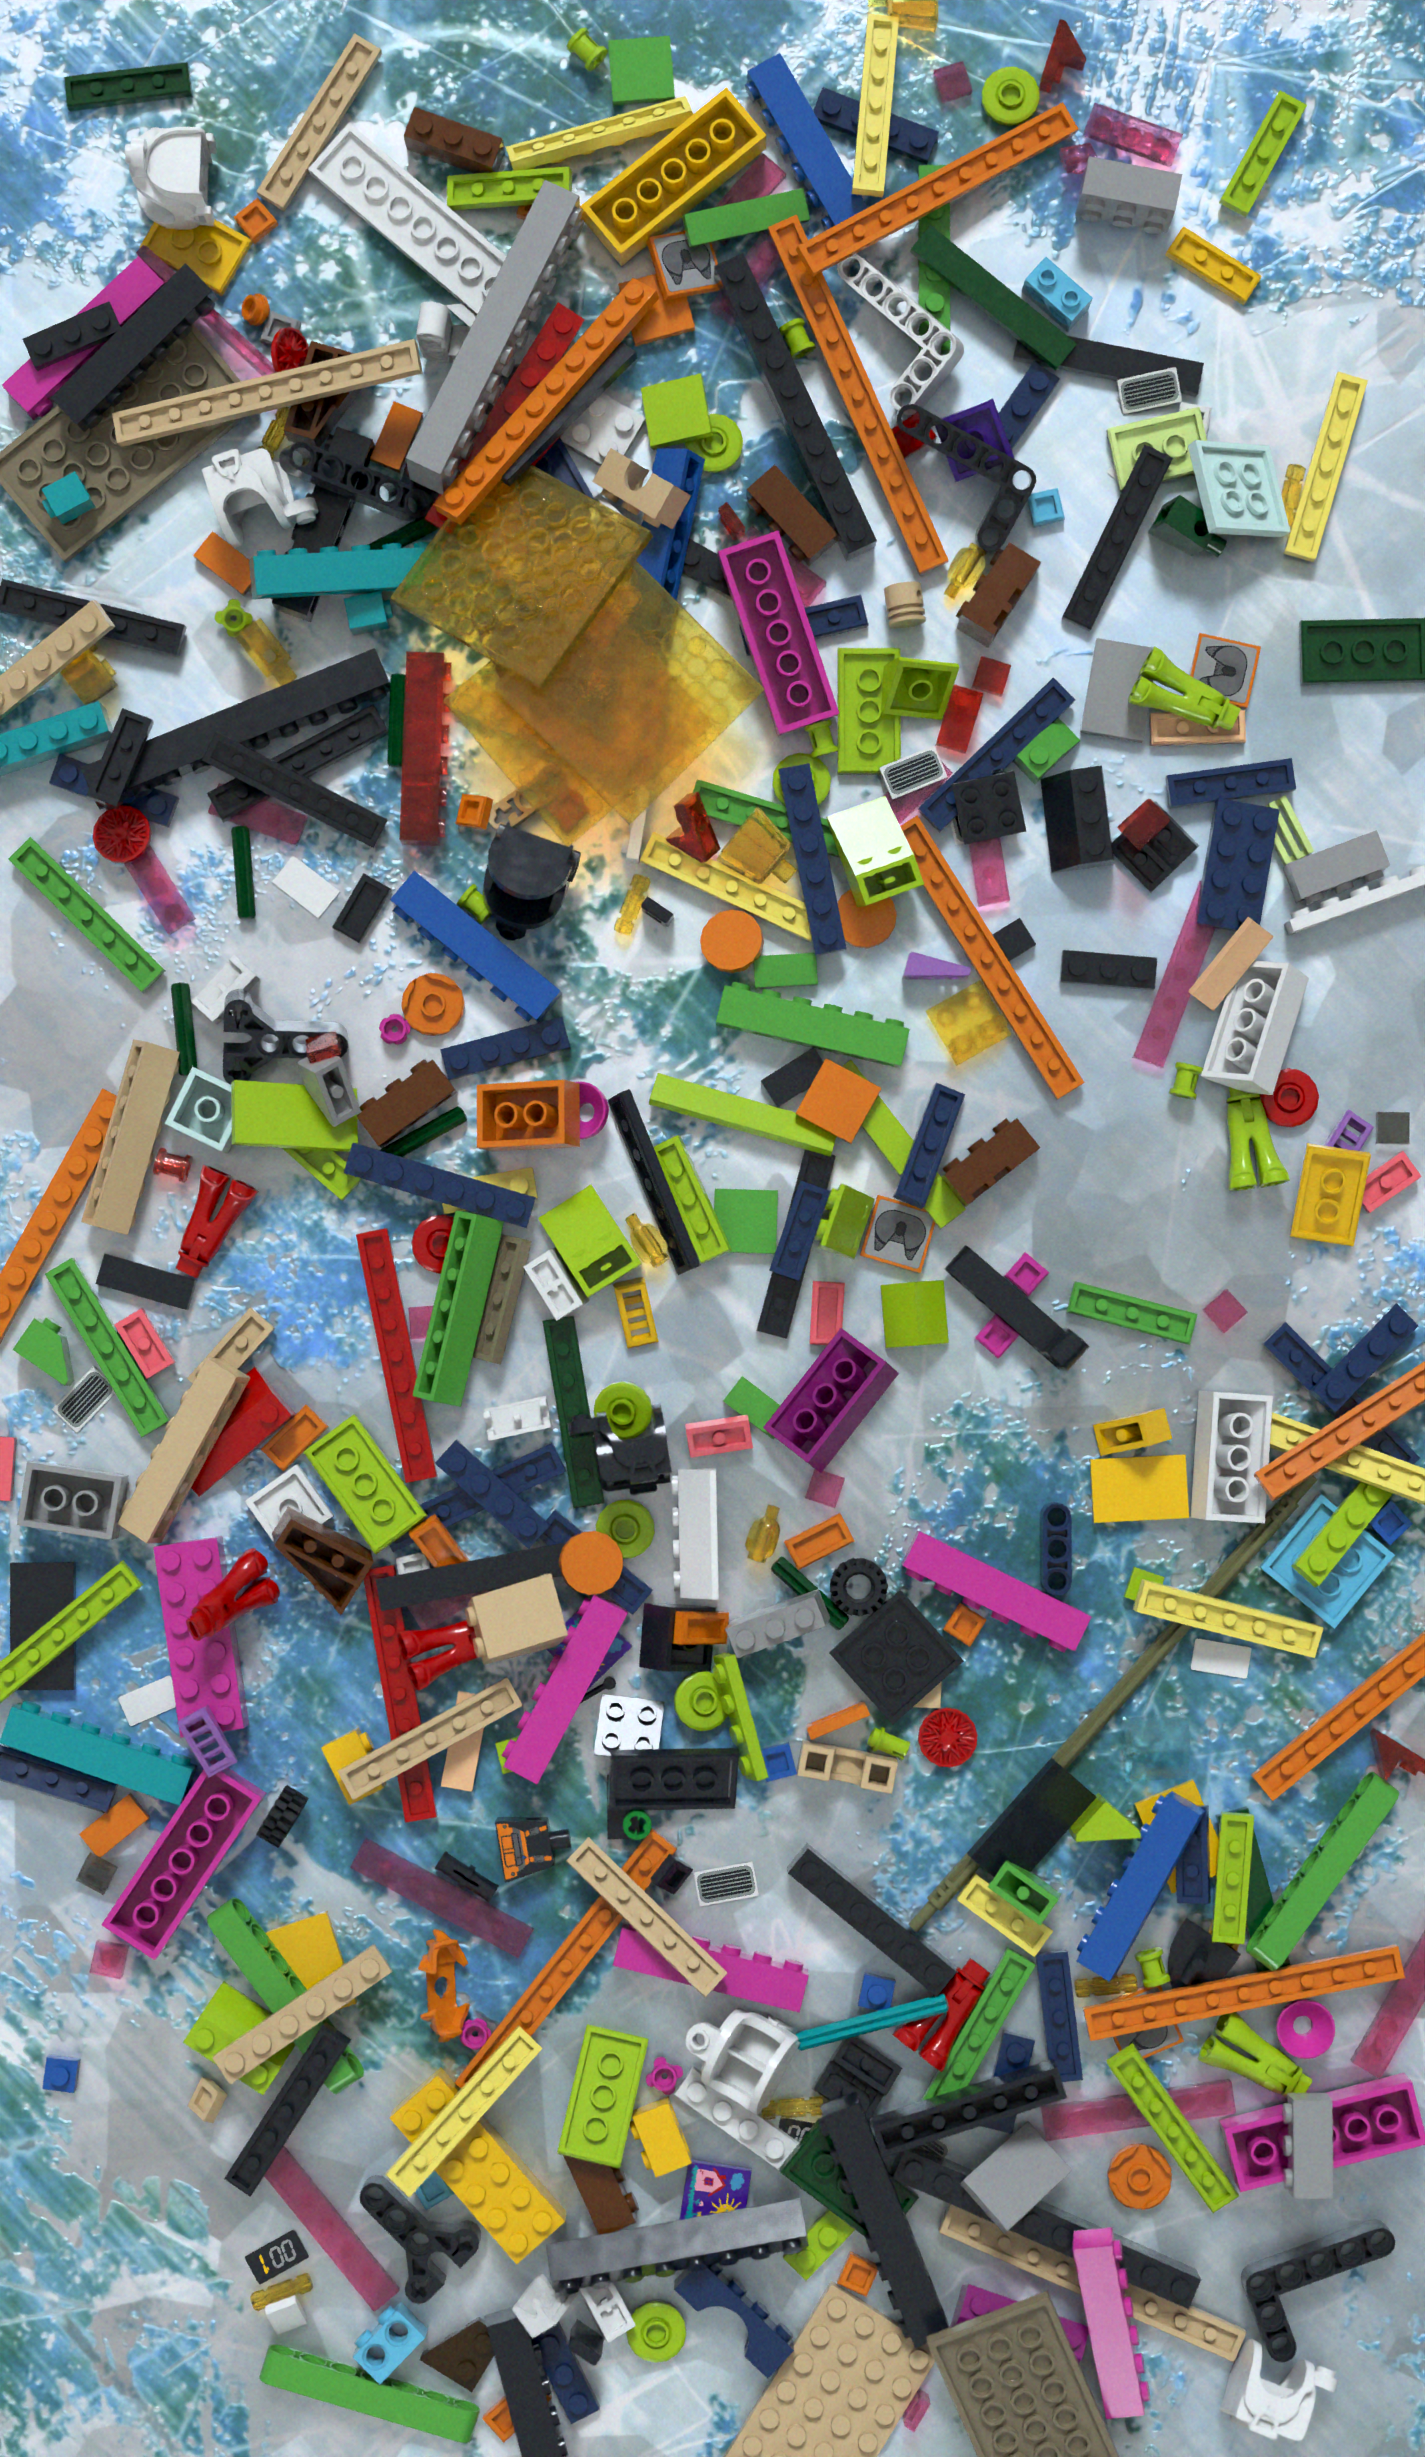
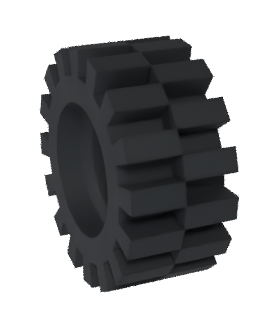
M851 1558L839 1564L840 1566L834 1570L830 1580L831 1596L838 1608L849 1615H857L858 1617L874 1613L876 1609L882 1606L883 1601L887 1597L888 1584L881 1568L865 1558ZM854 1575H864L871 1582V1591L863 1599H854L847 1593V1582Z
M286 1785L268 1812L256 1835L279 1848L309 1798Z

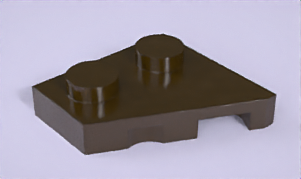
M481 2317L474 2319L466 2324V2327L462 2330L455 2331L447 2336L443 2342L430 2350H425L419 2360L472 2392L494 2357L485 2320Z

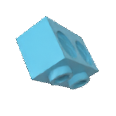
M1047 257L1026 277L1021 291L1067 332L1089 310L1093 299Z
M402 2302L394 2309L391 2306L387 2307L377 2319L380 2324L372 2332L366 2329L354 2343L357 2347L353 2358L379 2384L425 2339L428 2328ZM395 2323H401L406 2326L408 2332L404 2335H398L393 2332L391 2326ZM374 2346L380 2347L384 2350L385 2356L375 2358L370 2354L369 2349Z

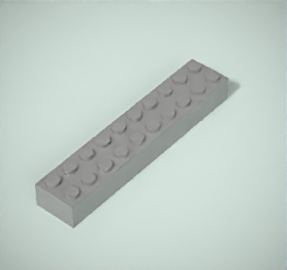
M544 180L406 456L410 480L443 494L460 475L458 467L462 459L467 460L474 446V442L471 441L476 431L481 432L488 418V415L485 413L490 404L495 405L501 393L499 385L504 376L507 378L510 376L515 364L513 357L517 349L522 350L529 336L527 329L531 321L536 322L540 316L543 307L540 303L544 295H550L556 282L554 275L558 267L563 268L567 262L570 253L568 247L572 239L576 241L581 234L583 210L580 209L579 195Z

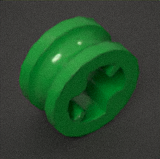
M643 1810L629 1811L623 1820L625 1834L634 1840L645 1838L651 1831V1818L649 1814ZM638 1816V1820L642 1817L646 1821L643 1824L644 1830L637 1833V1829H635V1832L629 1829L632 1825V1817Z

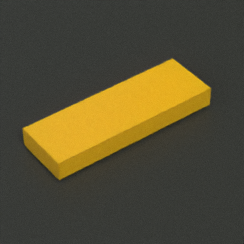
M1185 226L1182 227L1165 256L1243 306L1262 278L1261 275Z

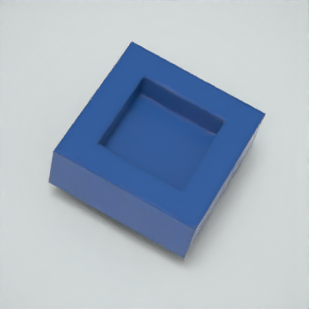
M1388 1500L1369 1525L1387 1545H1391L1413 1523L1392 1500Z
M789 1742L761 1749L769 1777L766 1778V1782L797 1775Z
M864 1972L857 2003L858 2006L874 2010L890 2008L896 1980Z
M49 2054L46 2057L42 2089L74 2093L77 2088L80 2058Z

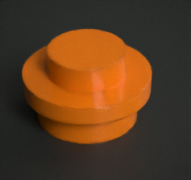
M257 293L248 295L244 299L241 312L243 318L249 324L259 326L268 318L270 307L266 296Z

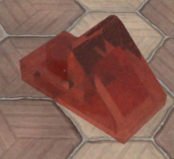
M1059 20L1040 80L1039 90L1046 93L1051 92L1053 83L1060 84L1065 66L1083 71L1086 63V57L1065 20Z
M954 684L936 741L937 746L966 754L981 705L982 692Z
M699 792L689 793L673 806L677 821L681 824V827L672 832L666 838V841L699 862H707L721 848Z
M1147 799L1117 828L1140 850L1159 835L1158 833L1170 822V818L1153 800Z
M1372 1728L1370 1737L1381 1778L1387 1780L1400 1759L1402 1761L1399 1766L1416 1776L1418 1771L1425 1774L1424 1758Z

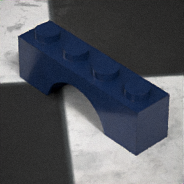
M719 2263L707 2265V2268L696 2272L685 2269L674 2280V2290L697 2312L708 2307L717 2306L728 2308L738 2314L748 2330V2337L744 2346V2357L768 2379L794 2351V2341L792 2340L794 2336L791 2331L782 2323L776 2325L768 2317L770 2315L768 2309L757 2300L753 2303L745 2295L747 2291L739 2281L734 2278L730 2281L722 2273L724 2269Z

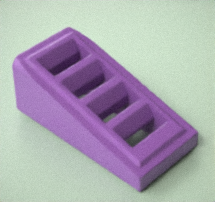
M911 952L908 955L902 978L967 979L971 969L970 967Z
M1348 1109L1323 1146L1360 1151L1374 1126ZM1348 1124L1361 1133L1358 1137L1346 1129L1345 1126ZM1339 1136H1343L1345 1139H1347L1354 1145L1351 1147L1349 1144L1341 1140Z
M208 1705L176 1722L208 1777L238 1762ZM204 1719L206 1725L193 1731L191 1725ZM210 1730L213 1736L199 1743L197 1737ZM217 1741L219 1747L205 1754L202 1748ZM224 1752L226 1758L213 1765L210 1764L209 1759Z

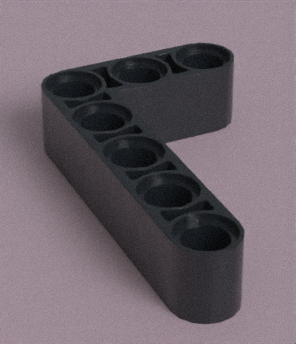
M907 404L901 407L896 414V424L901 431L1000 485L975 534V540L983 550L991 552L1000 549L1035 487L1036 475L1034 471L1023 463L918 405ZM908 409L915 410L919 415V422L914 428H907L902 423V414ZM937 424L942 425L947 431L946 439L939 444L934 443L929 436L930 429ZM963 440H969L974 445V453L968 459L961 458L957 453L958 444ZM991 455L998 456L1002 461L1001 470L996 474H990L985 468L986 459ZM1018 471H1025L1029 476V484L1024 489H1017L1013 484V476ZM1009 499L1014 505V511L1011 516L1003 518L998 514L997 506L1000 501ZM987 528H995L999 535L998 541L992 546H987L982 541V533Z
M298 442L287 446L279 455L280 466L286 473L405 521L426 516L431 509L436 491L410 480L407 463L401 481L305 442ZM294 450L302 456L303 462L301 466L296 465L293 461ZM324 462L331 468L330 478H327L322 472V464ZM352 474L356 475L360 480L359 490L355 489L351 484ZM381 486L385 487L388 491L389 498L387 501H384L380 496ZM410 497L414 499L417 504V510L415 513L412 512L408 506V500Z
M965 1245L944 1268L956 1281L994 1314L999 1316L1059 1370L1069 1371L1089 1348V1345L1069 1328H1061L968 1246Z
M1366 2221L1251 2263L1242 2270L1241 2283L1263 2344L1272 2359L1281 2363L1288 2362L1294 2357L1297 2350L1296 2342L1279 2295L1391 2254L1395 2247V2237L1382 2221ZM1375 2233H1385L1381 2243L1371 2244V2238ZM1347 2243L1355 2244L1351 2254L1341 2255L1343 2245ZM1316 2254L1325 2255L1321 2265H1310L1313 2256ZM1286 2265L1295 2266L1291 2276H1280L1283 2267ZM1262 2276L1265 2278L1263 2285L1259 2288L1250 2287V2282L1254 2277ZM1265 2308H1276L1275 2314L1272 2317H1261V2313ZM1283 2337L1287 2339L1284 2347L1280 2349L1272 2347L1273 2342L1277 2338Z

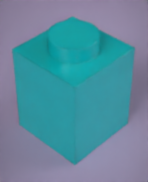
M75 471L42 488L47 498L42 501L50 518L56 516L62 525L96 507L82 480Z
M381 591L344 598L349 628L353 636L390 629L388 619L394 618L390 599L384 600Z

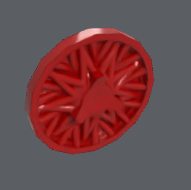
M293 327L282 328L274 335L271 344V358L276 373L304 366L309 345L301 332Z
M120 806L119 809L114 808L105 811L98 818L93 829V841L95 848L105 859L113 863H128L138 859L145 853L151 842L152 830L148 819L140 810L131 806Z
M1287 1068L1280 1070L1273 1095L1260 1094L1259 1099L1263 1104L1268 1120L1278 1126L1291 1128L1302 1125L1312 1118L1318 1107L1319 1094L1316 1084L1309 1075L1300 1070Z
M443 1214L430 1216L421 1221L414 1230L411 1241L412 1253L418 1264L426 1270L441 1273L454 1217Z
M944 1707L934 1710L924 1718L919 1728L918 1742L921 1752L930 1762L940 1767L951 1768L963 1764L972 1756L977 1747L978 1734L973 1721L967 1714L956 1708Z

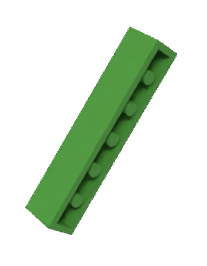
M732 982L731 986L724 985L716 1019L717 1026L810 1048L815 1047V1049L895 1068H900L902 1065L910 1031L909 1028L903 1027L904 1022L886 1018L885 1023L873 1020L874 1015L861 1011H855L854 1015L842 1013L843 1008L836 1005L824 1004V1007L820 1008L811 1006L812 1000L794 996L793 1001L781 999V993L763 989L762 994L750 991L751 986Z
M456 1210L412 1396L461 1407L504 1221Z

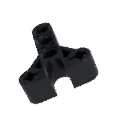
M232 990L225 997L223 1032L246 1033L252 1037L250 1041L245 1043L224 1042L223 1077L230 1085L234 1080L249 1081L254 1071L273 1058L304 1059L322 1048L341 1058L348 1050L347 1030L340 1023L274 1020L253 1003L251 995L245 990ZM235 1004L242 1005V1011H240V1019H237V1011H235ZM272 1034L278 1040L274 1043H266L262 1040V1037ZM299 1035H304L310 1041L306 1044H298L294 1039ZM331 1036L339 1037L342 1040L337 1045H330L326 1042L327 1038ZM236 1057H239L240 1071L234 1070Z
M374 2175L365 2181L359 2196L361 2205L406 2250L408 2279L405 2285V2294L407 2298L416 2304L427 2302L444 2286L447 2277L431 2260L430 2255L434 2252H443L461 2268L478 2250L481 2240L479 2226L473 2221L468 2220L462 2221L457 2225L428 2221L385 2177ZM371 2187H377L381 2189L384 2197L379 2200L372 2199L368 2195L367 2190ZM400 2210L405 2214L406 2220L400 2223L395 2222L390 2217V2212ZM416 2233H423L429 2239V2243L418 2245L414 2242L412 2236ZM468 2235L472 2236L471 2243L465 2241L458 2246L461 2236L464 2238ZM428 2279L425 2288L423 2286L419 2289L415 2288L416 2282L420 2284Z

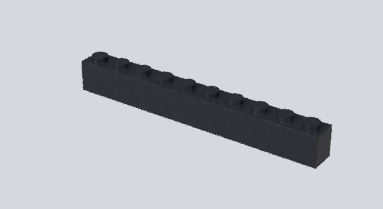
M741 253L715 265L714 279L829 525L838 534L837 543L845 560L848 561L874 549L877 539L744 254Z
M373 648L147 740L120 806L123 804V800L132 796L136 798L144 797L153 791L152 788L159 785L170 786L176 784L186 774L191 772L199 774L209 770L212 766L202 761V758L216 731L248 748L258 750L270 744V740L282 736V738L291 737L300 731L299 728L306 725L317 726L323 724L329 719L328 716L338 712L347 714L357 709L360 703L368 700L376 702L385 698L387 692H390L391 686L376 649ZM101 759L81 767L89 788ZM95 801L99 809H114L110 806Z
M919 2146L897 2153L891 2167L892 2179L994 2223L960 2184L973 2170ZM1040 2200L1009 2230L1075 2259L1073 2253L1074 2231L1099 2229L1102 2227ZM1114 2233L1115 2240H1121L1123 2260H1119L1120 2269L1126 2268L1128 2283L1189 2309L1201 2282L1197 2270Z

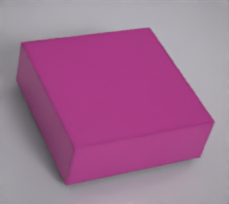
M1024 1252L1004 1277L1029 1297L1049 1272Z
M995 1314L974 1338L999 1359L1017 1339L1019 1334Z

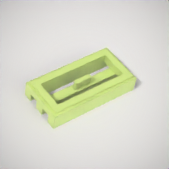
M1286 795L1265 806L1276 809L1281 806L1303 848L1302 851L1299 850L1286 822L1279 812L1277 824L1293 853L1292 856H1288L1276 832L1274 848L1284 866L1314 852Z

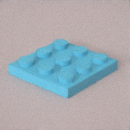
M1318 1494L1260 1564L1259 1568L1335 1629L1395 1555L1367 1531L1363 1530L1323 1582L1317 1587L1311 1585L1291 1565L1338 1508L1322 1494Z

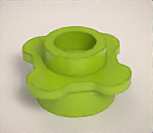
M237 599L229 600L228 606L222 611H217L214 617L218 624H222L227 629V634L230 637H237L239 630L243 629L245 625H250L253 620L252 615L240 607L241 603ZM232 615L237 617L235 621L231 620Z

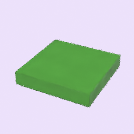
M670 35L608 40L613 106L665 102L675 99Z
M715 1189L714 1211L732 1250L729 1253L775 1254L778 1190Z

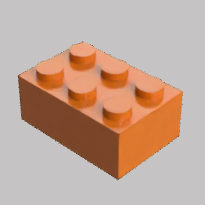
M547 1080L477 1085V1148L494 1152L580 1147V1094L578 1083L568 1080Z

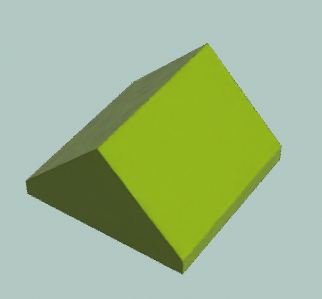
M897 657L884 665L882 713L942 720L960 668L959 664Z
M944 1280L880 1285L885 1348L949 1343Z
M1099 1792L1096 1795L1097 1798L1069 1828V1833L1076 1842L1141 1838L1138 1828Z

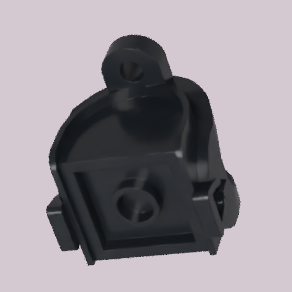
M509 822L506 825H499L489 848L488 865L482 893L487 910L496 919L495 926L499 934L506 940L514 941L524 938L528 929L539 928L555 918L563 904L570 882H573L579 867L581 852L573 850V845L568 847L511 827Z
M661 1404L651 1405L654 1434L640 1439L620 1440L612 1432L606 1411L598 1412L595 1418H591L590 1414H579L571 1417L572 1422L568 1423L569 1437L594 1436L600 1484L603 1490L612 1492L630 1489V1495L656 1492L658 1484L671 1483L670 1476L672 1470Z

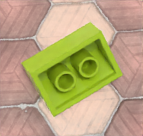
M223 1981L183 2043L216 2064L212 2059L214 2054L273 2013ZM292 2041L240 2077L239 2080L261 2095H264L296 2046L295 2043Z

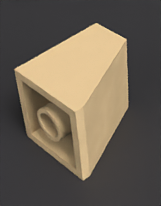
M551 1573L472 1597L467 1603L468 1607L465 1608L467 1623L469 1627H474L476 1638L473 1639L475 1654L477 1657H482L483 1665L557 1647L568 1636Z

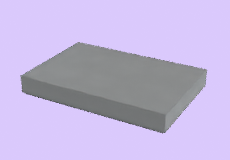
M1100 638L1096 639L1080 729L1081 733L1139 743L1143 742L1149 707L1131 704L1128 702V698L1134 683L1141 676L1139 672L1152 647Z
M1027 2121L960 2184L1005 2234L1059 2184L1072 2169L1030 2122Z

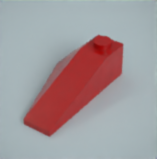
M254 1367L246 1374L250 1377V1380L191 1487L198 1497L202 1496L296 1415L257 1367Z

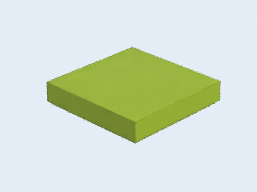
M701 373L641 388L649 442L652 450L713 436L704 379Z

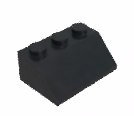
M1102 765L1068 770L1040 779L1051 872L1057 873L1115 865Z

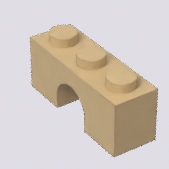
M610 448L592 481L603 488L600 494L615 503L618 502L619 498L624 500L621 507L635 515L642 511L645 513L642 519L656 528H659L662 523L673 529L691 495L652 473L645 486L642 487L649 470Z
M802 1739L796 1771L798 1776L828 1782L829 1780H839L856 1784L860 1788L892 1794L898 1761L895 1757Z

